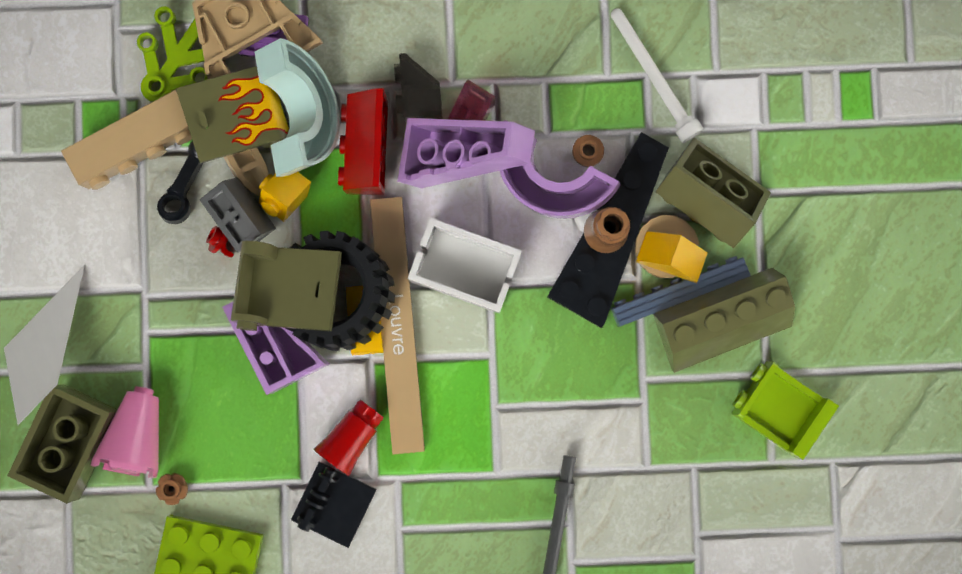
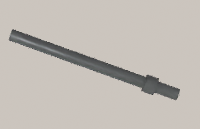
M563 455L560 478L555 482L554 493L557 495L543 574H556L569 497H573L575 486L572 479L576 457Z

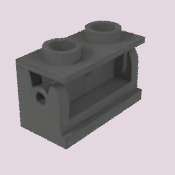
M237 177L222 181L199 199L237 253L241 251L242 241L260 242L276 229L251 192Z

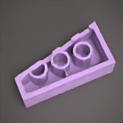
M407 118L397 182L418 188H426L530 164L535 130L508 121Z

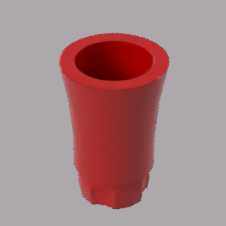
M359 400L351 411H347L335 428L313 450L334 467L350 476L358 458L377 432L375 429L384 417L362 400Z

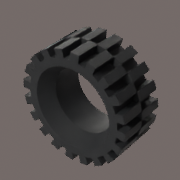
M320 231V239L312 234L303 237L306 243L303 247L295 242L290 248L340 251L342 253L340 265L354 266L359 272L363 283V294L358 307L350 316L341 321L333 322L332 331L285 329L293 331L292 335L300 340L331 351H340V347L352 350L356 348L355 342L365 345L371 341L368 334L371 331L379 334L384 328L378 323L381 317L389 320L392 311L386 308L387 302L395 303V294L389 290V287L395 286L394 279L386 272L390 270L386 262L379 258L380 255L354 236L350 237L348 234L340 231L336 232V236L329 231Z

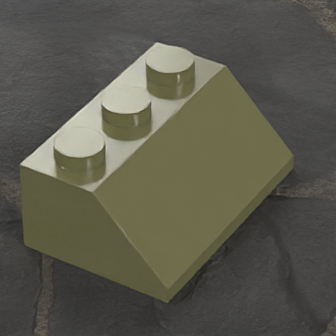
M695 137L655 191L665 202L677 207L688 215L693 222L702 225L713 233L718 240L727 243L732 248L756 224L771 194L770 191Z

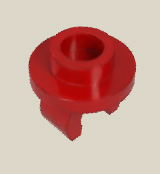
M214 226L206 240L209 243L208 250L212 253H216L219 250L227 257L234 256V253L226 249V243L229 240L218 226Z

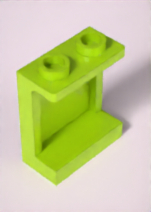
M766 361L765 364L760 363L750 377L753 380L747 391L742 390L732 404L735 409L731 414L795 458L804 460L839 405L828 398L821 397L780 369L779 365L774 361Z

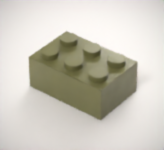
M64 384L57 385L43 399L7 476L66 504L80 499L95 468L91 466L92 458L117 409Z

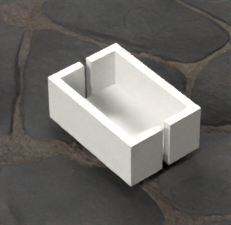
M429 218L420 243L421 248L427 250V253L424 255V253L417 251L407 279L413 283L500 313L510 284L504 283L505 279L512 280L522 251Z

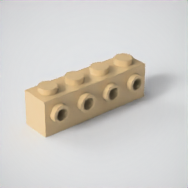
M174 90L61 150V153L78 185L87 189L97 190L109 184L111 177L119 173L121 175L128 174L136 170L138 163L147 158L149 160L156 159L167 152L166 148L175 143L178 145L187 143L192 140L177 91Z

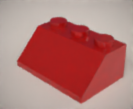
M383 88L347 94V104L342 103L341 122L346 123V134L340 135L339 150L340 154H345L344 167H339L338 185L343 186V191L346 194L384 196L388 123L387 97Z

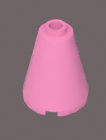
M135 386L134 391L126 392L92 458L91 466L97 467L102 462L104 463L103 470L132 476H140V473L146 474L149 471L148 478H157L159 471V398L153 396L154 390Z

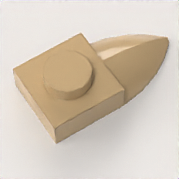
M258 148L225 156L224 159L234 177H237L252 193L260 196L261 190L259 186L269 172Z

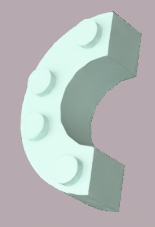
M280 38L254 52L259 82L269 86L280 96L289 115L287 137L271 145L276 177L289 176L325 160L334 150L340 130L339 108L335 93L326 74L304 49L291 41Z

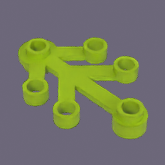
M166 6L159 7L154 14L156 22L161 26L167 61L161 69L156 54L159 46L158 40L151 33L147 32L140 34L137 38V46L143 51L147 75L141 82V92L150 102H154L176 90V88L197 83L195 81L196 75L198 73H205L203 67H195L189 75L173 77L179 67L205 61L202 48L190 51L199 38L195 19L178 43L174 26L176 15ZM170 13L169 20L162 22L161 15ZM146 39H152V45L149 48L143 47V42ZM160 82L161 88L156 92L152 91V84Z

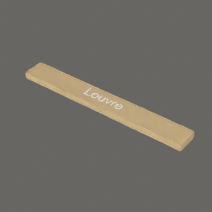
M402 197L371 199L374 251L388 265L390 270L386 272L393 277L395 286L389 287V290L395 294V303L387 302L386 308L392 311L389 320L381 317V325L384 327L382 329L392 455L425 452L410 281L407 279L409 276L403 199Z

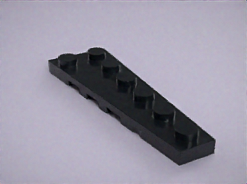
M642 132L640 133L614 178L620 182L621 186L613 197L599 208L616 207L626 213L630 221V230L625 244L615 252L601 253L589 246L583 233L549 292L548 299L597 327L603 328L669 147ZM610 222L604 223L605 230L611 234L614 233V225Z

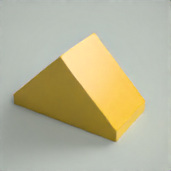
M646 231L636 262L697 283L708 252L682 235Z

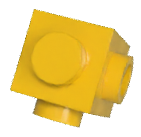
M299 172L284 177L268 174L259 186L261 190L259 204L268 215L278 217L285 222L307 198L311 181Z

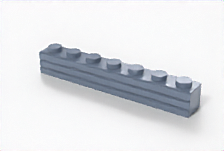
M737 256L725 260V265L719 266L716 263L708 266V271L700 274L697 283L688 280L682 281L681 278L670 281L671 285L663 288V285L651 288L652 293L645 295L644 292L633 295L634 300L626 302L625 299L615 302V307L611 308L617 326H623L751 276L744 258L737 259Z

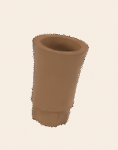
M607 207L593 212L587 218L584 225V236L591 248L601 253H611L619 250L628 238L630 230L629 218L624 211L616 207ZM604 223H612L615 227L614 233L607 232L603 226Z

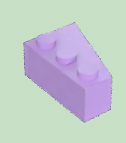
M233 302L222 307L266 395L273 394L330 365L309 343L292 335L293 331L282 327L257 326V331L237 329V323L231 321Z

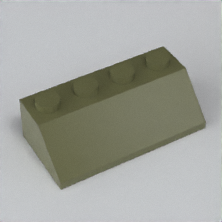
M770 268L654 313L653 316L671 369L675 373L792 327L795 304L786 276L774 268Z

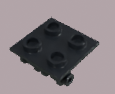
M319 461L291 521L298 523L297 527L303 531L309 532V530H312L349 548L377 489Z

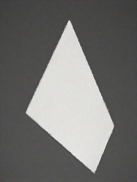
M85 264L4 347L18 425L58 385Z

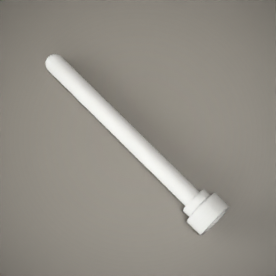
M619 8L612 10V20L676 120L677 124L675 127L677 131L675 133L682 143L691 140L704 131V128L698 119L694 120L692 115L688 116L623 11Z

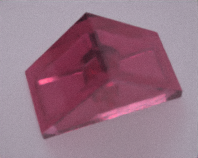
M467 80L448 119L486 121L495 107V96Z

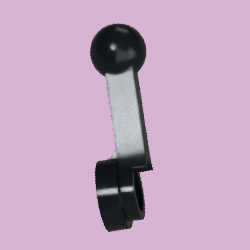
M193 140L188 146L189 155L177 178L167 189L168 193L164 194L157 204L160 217L169 224H180L191 213V205L186 196L203 163L200 164ZM169 201H181L182 205L178 211L173 213L165 211V206Z

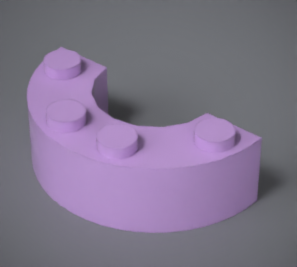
M535 137L530 164L500 170L505 185L521 203L537 213L553 218L567 219L589 214L607 203L621 186L618 180L592 166H589L582 176L571 182L556 183L545 179L539 174L534 165L533 152L537 142Z

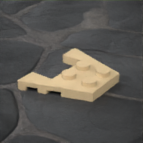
M195 0L192 2L199 43L202 45L205 61L203 63L205 74L208 79L231 73L225 63L226 59L279 29H282L288 41L300 46L306 52L323 44L322 40L280 0Z

